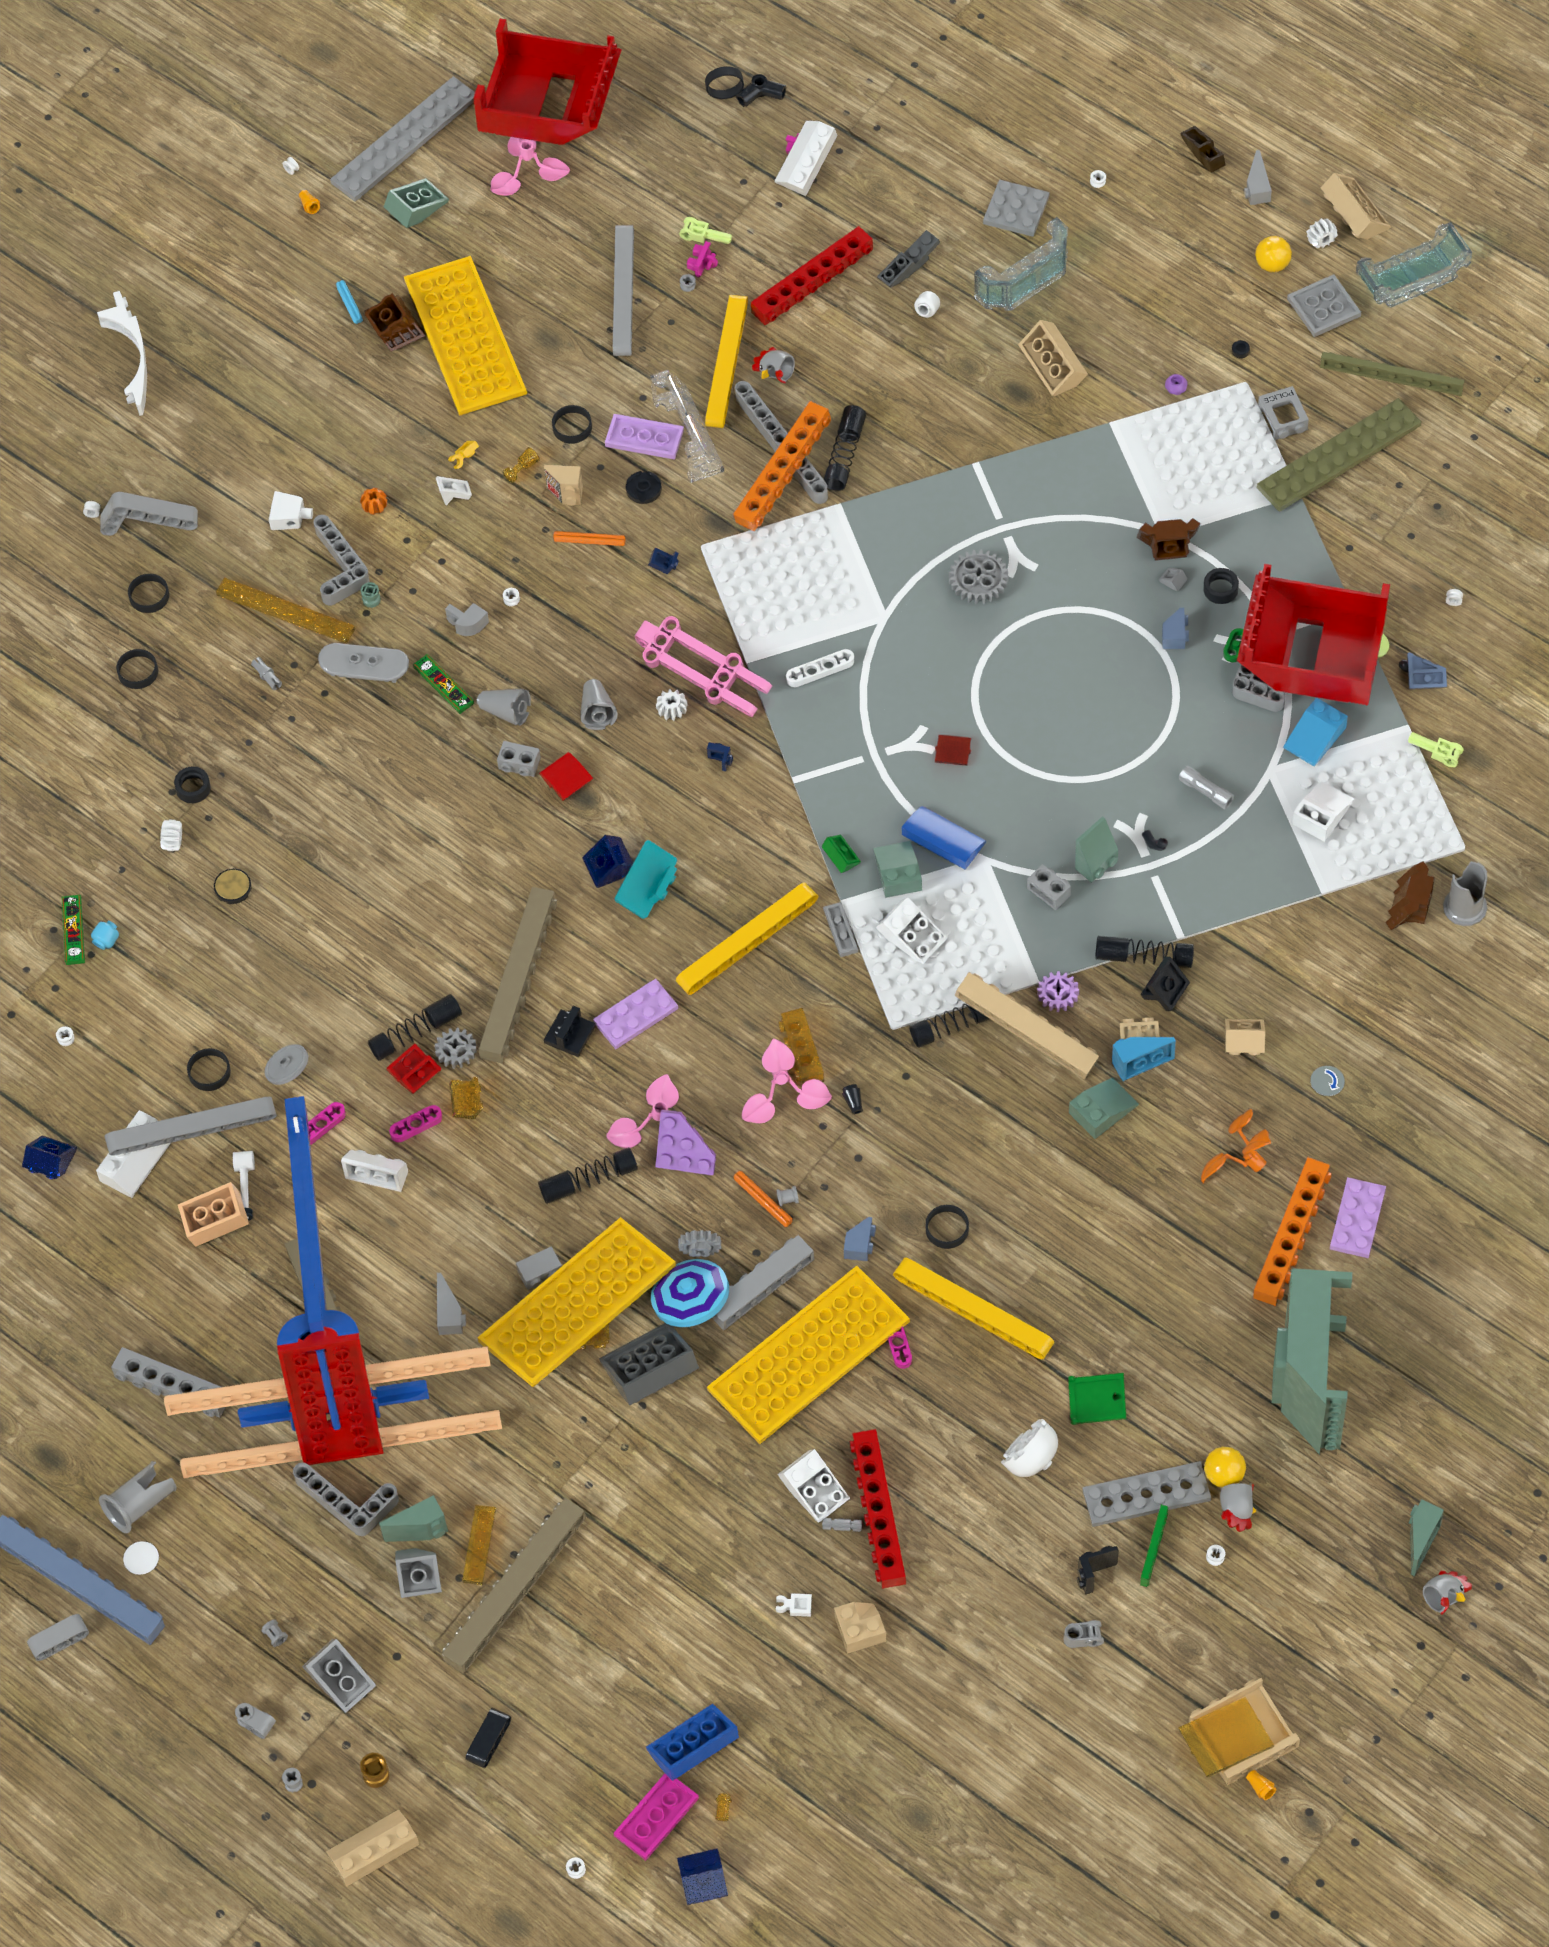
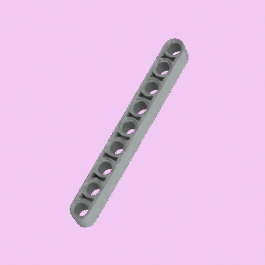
M633 225L615 226L613 356L632 355Z
M746 381L738 382L735 385L737 403L776 452L788 433L752 386ZM805 456L801 467L794 472L793 476L815 503L823 504L828 499L827 484Z
M262 1097L107 1133L104 1137L109 1155L114 1156L274 1119L277 1114L272 1097Z

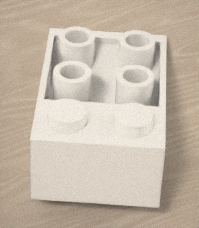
M1321 781L1293 812L1292 825L1325 842L1354 802V798Z
M908 897L900 901L876 926L888 941L921 964H924L947 939L941 930Z
M815 1449L807 1451L777 1474L793 1496L818 1523L850 1499Z

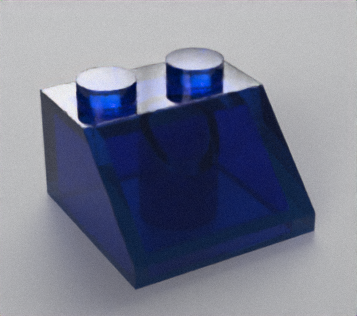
M604 835L582 857L596 888L623 879L633 864L621 837Z
M42 1135L26 1145L22 1167L28 1169L31 1173H41L49 1179H57L65 1174L77 1151V1147Z
M718 1848L677 1858L687 1905L728 1896Z

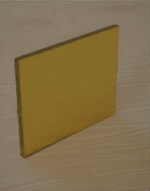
M1246 1697L1178 1727L1191 1750V1754L1196 1758L1206 1778L1274 1747L1273 1742L1261 1724V1720L1258 1719Z

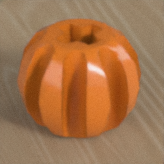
M378 488L365 490L364 494L361 495V507L371 515L380 514L387 506L386 494L382 490H378Z

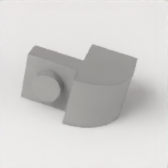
M474 603L464 613L451 604L445 608L448 622L455 625L456 633L459 635H475L489 623L488 612Z

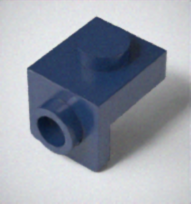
M654 548L648 566L668 574L672 569H676L679 563L677 559L679 553L675 551L670 555L658 548Z
M708 743L707 757L722 761V771H727L728 766H731L733 762L731 748L721 743Z

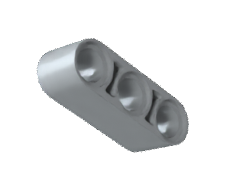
M75 1614L35 1634L28 1639L27 1644L35 1659L41 1661L88 1636L89 1630L81 1615Z

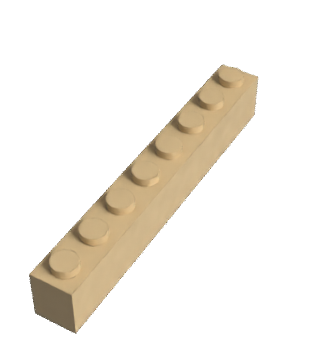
M969 972L956 990L955 996L1082 1079H1086L1098 1061L1099 1055H1097L1094 1049L1081 1045L1077 1038L1064 1034L1060 1027L1050 1025L1046 1018L1033 1014L1029 1007L1016 1003L1012 996L1002 994L995 985L985 983L978 974H971Z

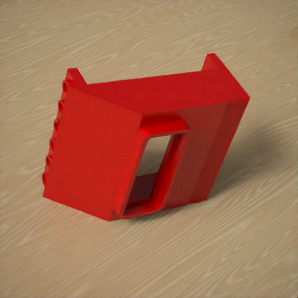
M500 18L495 31L498 57L486 93L485 85L478 84L473 97L477 130L479 132H488L489 134L495 133L496 135L563 145L597 129L622 49L617 48L614 36L607 35V46L508 31L507 19ZM552 77L575 80L562 120L539 117Z
M1264 564L1263 571H1259V574L1255 576L1237 661L1275 691L1369 705L1386 620L1390 584L1383 583L1381 595L1271 577L1272 565ZM1297 623L1323 626L1314 671L1288 666Z

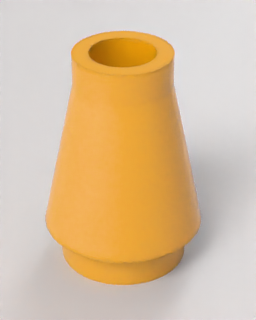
M302 190L299 193V198L305 212L309 214L317 213L320 209V201L307 190Z
M1252 1770L1247 1774L1246 1779L1250 1782L1259 1798L1268 1800L1275 1794L1276 1788L1273 1782L1259 1774L1256 1770Z

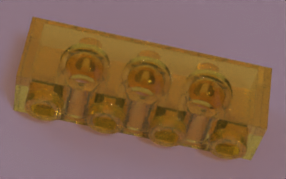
M803 1008L780 1013L781 1021H778L781 1033L784 1032L786 1036L783 1038L784 1044L790 1048L795 1058L794 1065L796 1070H794L796 1081H800L801 1086L811 1079L825 1082L824 1071ZM809 1063L810 1065L803 1066L802 1064Z

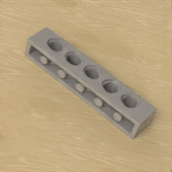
M123 1347L111 1366L113 1374L118 1380H127L132 1382L134 1386L147 1388L158 1396L161 1394L164 1396L182 1394L187 1389H192L194 1392L221 1387ZM139 1368L136 1372H131L132 1369ZM151 1375H157L154 1379H148ZM174 1382L172 1386H166L167 1383ZM226 1407L202 1411L207 1416L220 1418Z

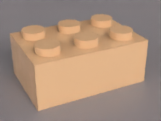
M232 1182L178 1204L187 1238L195 1247L249 1224L240 1192Z

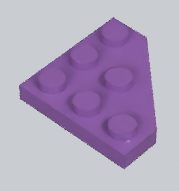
M661 1110L656 1156L657 1168L714 1175L716 1154L705 1144L704 1139L696 1129L692 1128L682 1112Z

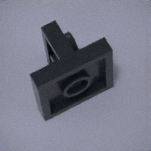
M1165 956L1140 995L1144 1000L1158 1001L1165 1011H1172L1190 984V981L1171 957Z
M573 1005L570 1011L561 1009L544 1038V1044L579 1057L596 1025L594 1022L581 1017L579 1007Z

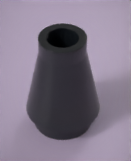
M857 1084L844 1087L842 1089V1096L852 1114L855 1115L863 1112L861 1091Z

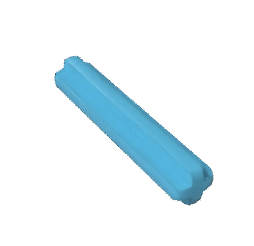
M345 281L337 282L336 288L355 324L361 323L363 321L362 315Z

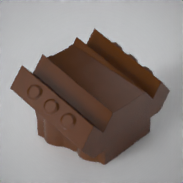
M393 293L387 295L379 304L364 310L366 318L391 352L425 336L420 325L399 295L395 296Z
M1194 518L1188 523L1181 519L1157 521L1153 527L1145 522L1140 527L1137 538L1151 547L1155 560L1186 558L1189 554L1188 544L1190 539L1198 532L1201 523Z
M1424 861L1412 866L1411 869L1396 881L1399 887L1393 892L1395 894L1393 905L1388 911L1392 917L1385 922L1390 930L1406 922L1425 924L1435 877L1427 876L1429 868Z

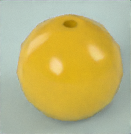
M1269 236L1258 244L1255 256L1257 264L1263 270L1274 273L1288 266L1291 261L1292 252L1289 243L1279 236Z
M1223 1446L1215 1448L1208 1454L1204 1471L1212 1484L1217 1487H1224L1230 1484H1238L1242 1481L1246 1471V1463L1239 1451Z

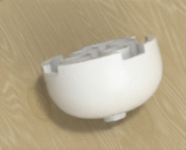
M1044 1419L1034 1422L1031 1425L1032 1430L1029 1429L1024 1434L1021 1433L1003 1455L1006 1459H1003L1001 1463L1012 1474L1019 1477H1030L1042 1469L1046 1470L1052 1464L1051 1460L1058 1448V1437L1054 1429Z

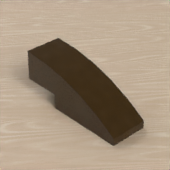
M1193 126L1180 133L1188 148L1209 172L1212 173L1226 166L1224 154L1214 146V141L1199 128Z

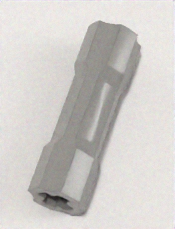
M1186 766L1179 775L1181 782L1198 790L1223 809H1227L1234 799L1232 793L1222 787H1218L1190 766Z

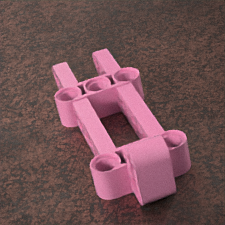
M666 617L659 628L648 621H644L634 636L636 642L645 648L643 659L648 667L655 668L661 664L705 690L708 702L713 705L724 701L742 713L753 717L757 708L729 691L731 686L739 678L765 694H768L772 688L768 681L744 668L742 659L737 653H730L724 656L681 631V626L676 617ZM669 624H676L675 629H667ZM660 639L667 640L664 645L657 644ZM674 641L719 667L712 680L667 654ZM655 654L656 658L650 661L647 659L649 655ZM733 660L739 661L735 667L729 665ZM726 675L729 677L726 682L720 681L722 676ZM713 691L719 692L717 697H710V693Z

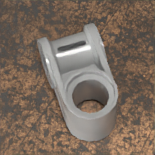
M1093 1620L1067 1625L1064 1631V1644L1069 1648L1102 1645L1104 1639L1101 1637L1100 1632L1101 1622ZM1070 1633H1075L1078 1637L1071 1638L1068 1635Z
M248 1703L239 1704L235 1709L238 1724L262 1739H265L276 1722L271 1715L258 1710Z

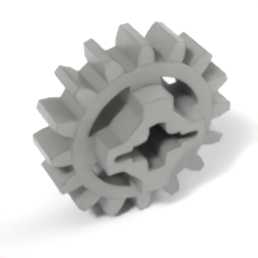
M450 1028L448 1034L442 1032L443 1038L437 1037L438 1043L435 1044V1054L440 1063L444 1062L445 1067L452 1064L453 1069H455L456 1065L463 1068L462 1063L465 1062L469 1065V1058H475L474 1053H477L476 1041L473 1039L472 1034L467 1035V1030L464 1029L460 1032L459 1028H456V1031L453 1032Z
M694 1230L690 1233L686 1232L685 1235H681L678 1239L679 1251H683V1254H689L690 1257H708L714 1255V1252L718 1253L719 1249H721V1237L717 1236V1233L711 1234V1231Z

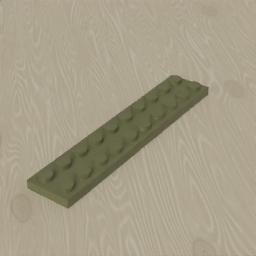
M1397 398L1257 483L1256 488L1280 512L1421 426L1422 421Z

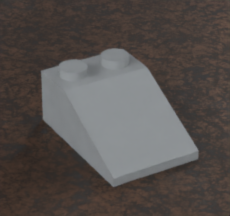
M337 1639L329 1641L302 1666L345 1713L376 1686Z

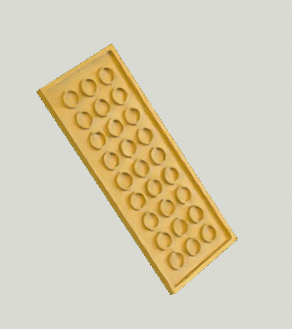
M471 256L404 276L405 284L459 416L527 394L523 380Z
M620 1217L478 1336V1342L484 1347H488V1351L531 1387H534L676 1266V1261Z
M855 1266L708 1385L707 1390L761 1444L885 1343L902 1326L907 1325L910 1322V1318L858 1266Z

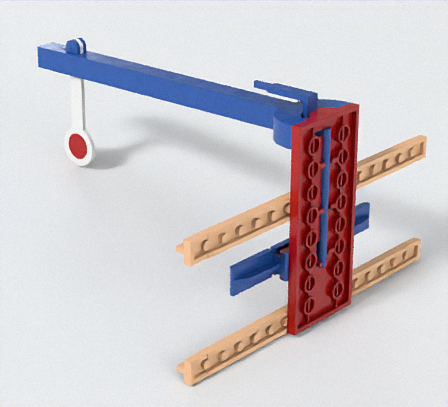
M301 1096L284 1099L305 1314L290 1319L279 1332L277 1350L283 1378L168 1395L164 1398L167 1416L185 1412L190 1413L288 1397L289 1403L288 1401L239 1408L238 1416L241 1428L290 1420L292 1430L296 1431L298 1441L183 1458L180 1461L183 1478L303 1460V1463L308 1465L384 1454L383 1447L502 1429L499 1410L379 1428L377 1418L381 1417L379 1406L429 1399V1393L425 1380L376 1387V1390L370 1388L371 1384L491 1366L488 1347H477L462 1351L457 1350L442 1354L365 1365L356 1323L347 1314L336 1310H327L305 1098ZM327 1414H330L331 1418L327 1420Z

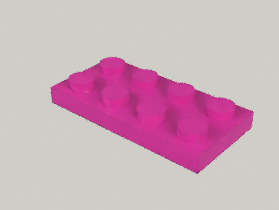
M664 1773L613 1835L646 1861L696 1803L699 1795L677 1778L672 1781Z

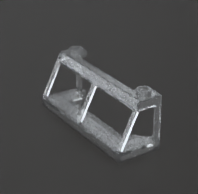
M668 370L650 375L652 397L655 406L663 405L667 411L676 409L691 440L685 445V453L688 460L687 476L690 483L724 472L721 459L687 386ZM675 381H676L678 384H680L682 387H679V388H678L677 385H676V383H675ZM656 386L659 388L668 387L670 391L657 395Z

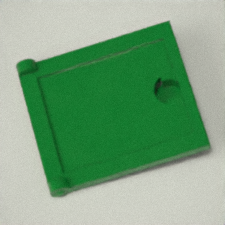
M1124 1373L1076 1378L1075 1376L1068 1377L1072 1425L1127 1419Z

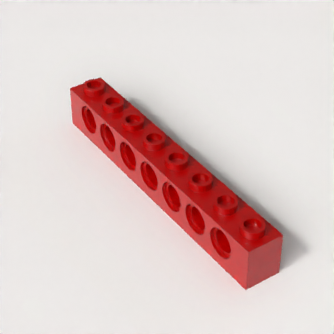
M860 226L856 227L751 301V313L764 325L773 322L779 315L789 311L792 306L803 301L806 296L814 293L820 286L828 283L837 274H841L847 267L855 264L864 255H868L873 250V238Z
M873 1429L852 1433L853 1440L849 1441L851 1453L855 1452L856 1459H853L854 1469L859 1471L860 1477H857L858 1489L863 1490V1496H860L862 1508L866 1507L867 1514H864L865 1525L870 1526L871 1532L867 1534L869 1545L874 1546V1551H871L873 1564L877 1563L878 1570H875L876 1581L881 1582L882 1589L906 1585V1575L877 1431ZM865 1451H868V1452L871 1453V1454L868 1455V1456H863V1455H862V1453L865 1452ZM867 1470L875 1471L873 1474L865 1473ZM876 1488L878 1491L872 1493L869 1492V1489ZM879 1506L882 1509L880 1511H874L872 1508ZM878 1525L885 1526V1528L882 1530H879L876 1527ZM886 1543L889 1547L881 1548L880 1545ZM886 1562L893 1563L890 1567H886L883 1564Z

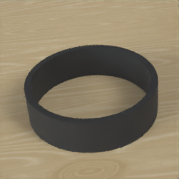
M724 66L710 71L705 78L706 91L708 95L715 99L735 97L744 88L743 75L740 70L734 67ZM722 76H734L740 79L737 85L726 90H716L709 86L713 80Z
M568 405L560 408L552 418L553 433L558 440L564 443L575 444L584 441L592 431V420L589 412L577 405ZM568 413L581 414L589 421L587 429L575 436L561 434L555 428V424L561 416Z
M143 574L136 577L130 583L128 596L134 609L142 613H153L161 610L167 604L169 590L166 581L161 576ZM144 582H158L166 588L164 597L153 605H140L131 598L134 589Z
M143 649L127 651L119 658L116 665L120 682L131 689H142L151 685L158 675L155 657ZM146 657L155 664L152 674L146 679L129 681L120 675L122 665L131 658Z
M213 1048L202 1049L191 1056L187 1064L190 1082L193 1086L203 1091H213L221 1088L226 1084L231 1074L230 1064L226 1055ZM205 1056L220 1057L227 1064L226 1073L220 1080L214 1083L203 1084L197 1082L191 1076V1069L200 1058Z
M954 1205L938 1206L926 1218V1235L929 1241L939 1248H955L961 1245L968 1236V1217L962 1209ZM953 1212L963 1218L966 1223V1230L960 1238L954 1241H940L933 1237L928 1230L930 1220L939 1213Z

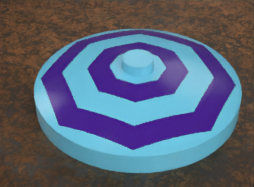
M703 1259L686 1260L677 1263L670 1272L654 1284L651 1292V1303L656 1315L666 1324L676 1327L695 1326L709 1320L722 1309L729 1295V1282L724 1271L717 1264Z

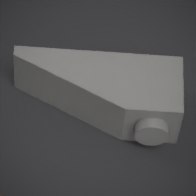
M1256 150L1247 179V187L1244 188L1245 199L1249 200L1250 205L1271 202L1272 191L1260 150Z
M437 1273L439 1335L463 1334V1326H466V1314L462 1315L461 1307L443 1275Z

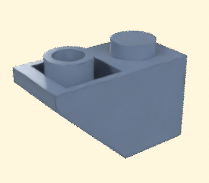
M1184 608L1178 609L1162 624L1163 649H1185V642H1189V630H1185V626H1188V615H1185Z
M872 1217L866 1218L846 1232L844 1259L868 1261V1255L873 1252V1243L870 1242L871 1237H875L876 1225H873Z

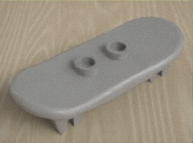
M331 643L324 646L318 656L320 667L331 676L337 675L346 678L392 681V683H396V680L402 677L409 667L408 656L398 649Z

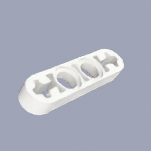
M844 649L792 668L786 674L787 684L791 687H799L850 668L854 664V653L851 650ZM826 662H832L834 666L832 668H826L824 667V664ZM813 668L817 672L811 675L807 673V670Z

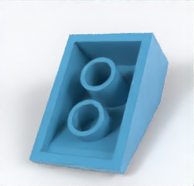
M1316 697L1302 715L1283 748L1315 767L1346 729L1348 716Z
M1129 1037L1127 1039H1120L1113 1044L1112 1064L1121 1080L1125 1081L1175 1059L1176 1040L1174 1037Z

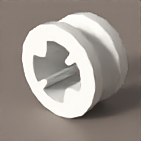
M289 157L287 161L282 163L284 169L291 175L295 173L294 171L299 170V165L292 157Z
M1099 170L1091 173L1090 184L1096 188L1103 187L1106 182V174Z
M94 501L86 502L83 510L84 515L90 518L98 517L101 508L100 504Z
M508 588L503 592V600L507 606H515L519 603L520 597L517 589Z
M1450 589L1447 591V604L1451 606L1462 604L1463 593L1460 590Z
M61 1027L56 1032L60 1045L69 1046L74 1042L75 1037L71 1028ZM62 1035H69V1037H65L64 1039H62Z
M1219 1545L1210 1546L1206 1554L1207 1562L1213 1566L1223 1563L1225 1557L1223 1547ZM1216 1552L1217 1554L1219 1552V1558H1216V1556L1213 1558L1212 1553Z
M577 1857L571 1858L566 1864L567 1873L571 1878L578 1879L585 1874L586 1868L582 1859ZM574 1864H577V1866L581 1865V1866L579 1867V1871H578V1872H575L574 1870H572V1869H573V1866H572V1865H574Z

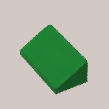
M842 835L827 837L822 844L823 850L840 873H844L861 863Z

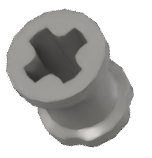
M792 1186V1189L781 1191L776 1189L780 1207L786 1203H799L796 1186Z
M276 1619L267 1622L262 1627L261 1631L263 1634H267L272 1641L273 1647L281 1645L288 1638L286 1632H282Z
M288 1768L283 1772L282 1779L285 1783V1788L292 1793L298 1792L303 1786L300 1772L295 1768Z

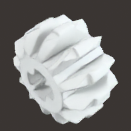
M1321 218L1315 224L1310 225V229L1306 231L1308 241L1316 248H1324L1325 245L1334 242V238L1337 237L1336 226L1328 218L1324 220Z
M669 689L668 693L662 691V696H658L656 709L660 717L664 716L666 720L672 718L674 721L675 717L681 719L682 714H686L688 703L683 693L679 694L678 689L675 692Z
M171 819L163 821L160 837L163 850L178 851L180 849L182 840V823L180 821Z

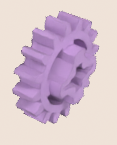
M1057 971L1055 976L1051 972L1049 978L1044 976L1043 982H1039V988H1037L1038 1000L1043 1001V1007L1048 1005L1049 1011L1053 1008H1056L1057 1012L1060 1011V1008L1067 1011V1006L1073 1007L1074 1002L1078 1001V983L1074 982L1073 976L1067 978L1066 972L1063 976L1060 975L1059 971Z

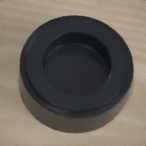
M1239 340L1233 343L1232 354L1234 357L1242 359L1249 355L1250 346L1246 341Z

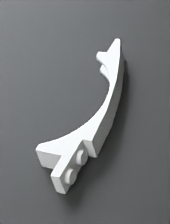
M120 291L113 293L117 307L97 312L101 327L113 329L124 334L133 341L140 351L139 369L132 382L124 389L126 396L129 395L126 398L127 403L135 402L141 416L144 413L147 388L145 349L136 316L132 317L130 310H126L128 307L126 297L122 298Z

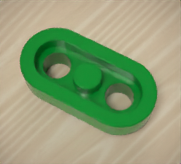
M1236 628L1231 631L1223 651L1226 661L1237 662L1241 641L1236 639L1242 640L1244 629Z

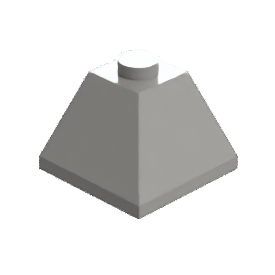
M417 1548L395 1551L401 1598L442 1592L436 1553Z

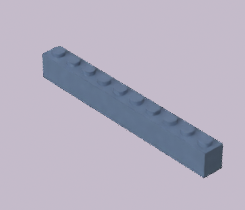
M4 1515L0 1517V1547L147 1644L151 1645L163 1630L165 1625L162 1619L163 1616L155 1610L151 1612L140 1600L134 1601L125 1590L121 1589L119 1591L114 1588L115 1585L108 1579L102 1580L90 1568L88 1570L85 1569L79 1560L68 1558L62 1549L53 1548L51 1543L43 1537L39 1539L30 1528H22L13 1517L7 1518Z

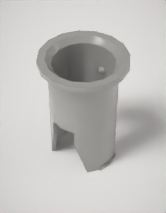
M1471 861L1463 871L1462 876L1456 880L1455 875L1452 874L1450 892L1445 897L1443 909L1447 918L1454 924L1472 926L1479 923L1485 917L1487 902L1484 896L1487 870L1479 862ZM1472 895L1477 897V902H1474Z
M151 1461L148 1466L109 1496L102 1494L99 1497V1503L103 1512L111 1523L123 1533H129L132 1523L177 1489L173 1478L147 1488L156 1476L154 1470L155 1461Z

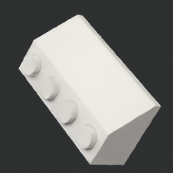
M806 121L774 182L806 196L837 137L835 128L820 121Z
M139 1110L127 1128L157 1122L158 1120ZM170 1143L114 1156L108 1153L96 1170L99 1181L132 1198Z

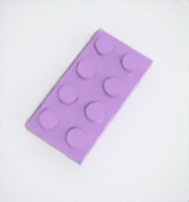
M614 414L605 440V447L675 460L684 432V426Z
M654 979L595 1017L593 1022L616 1050L676 1011L678 1005L657 979Z
M1347 1177L1330 1250L1369 1258L1386 1186Z

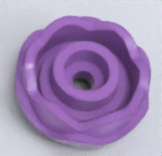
M1180 374L1169 376L1165 382L1167 391L1170 394L1176 395L1185 392L1188 385L1185 377Z

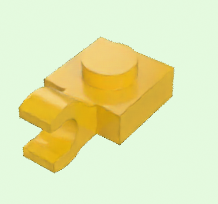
M466 441L458 448L455 454L448 459L449 462L457 460L454 469L461 468L463 466V459L473 456L479 445L476 441Z

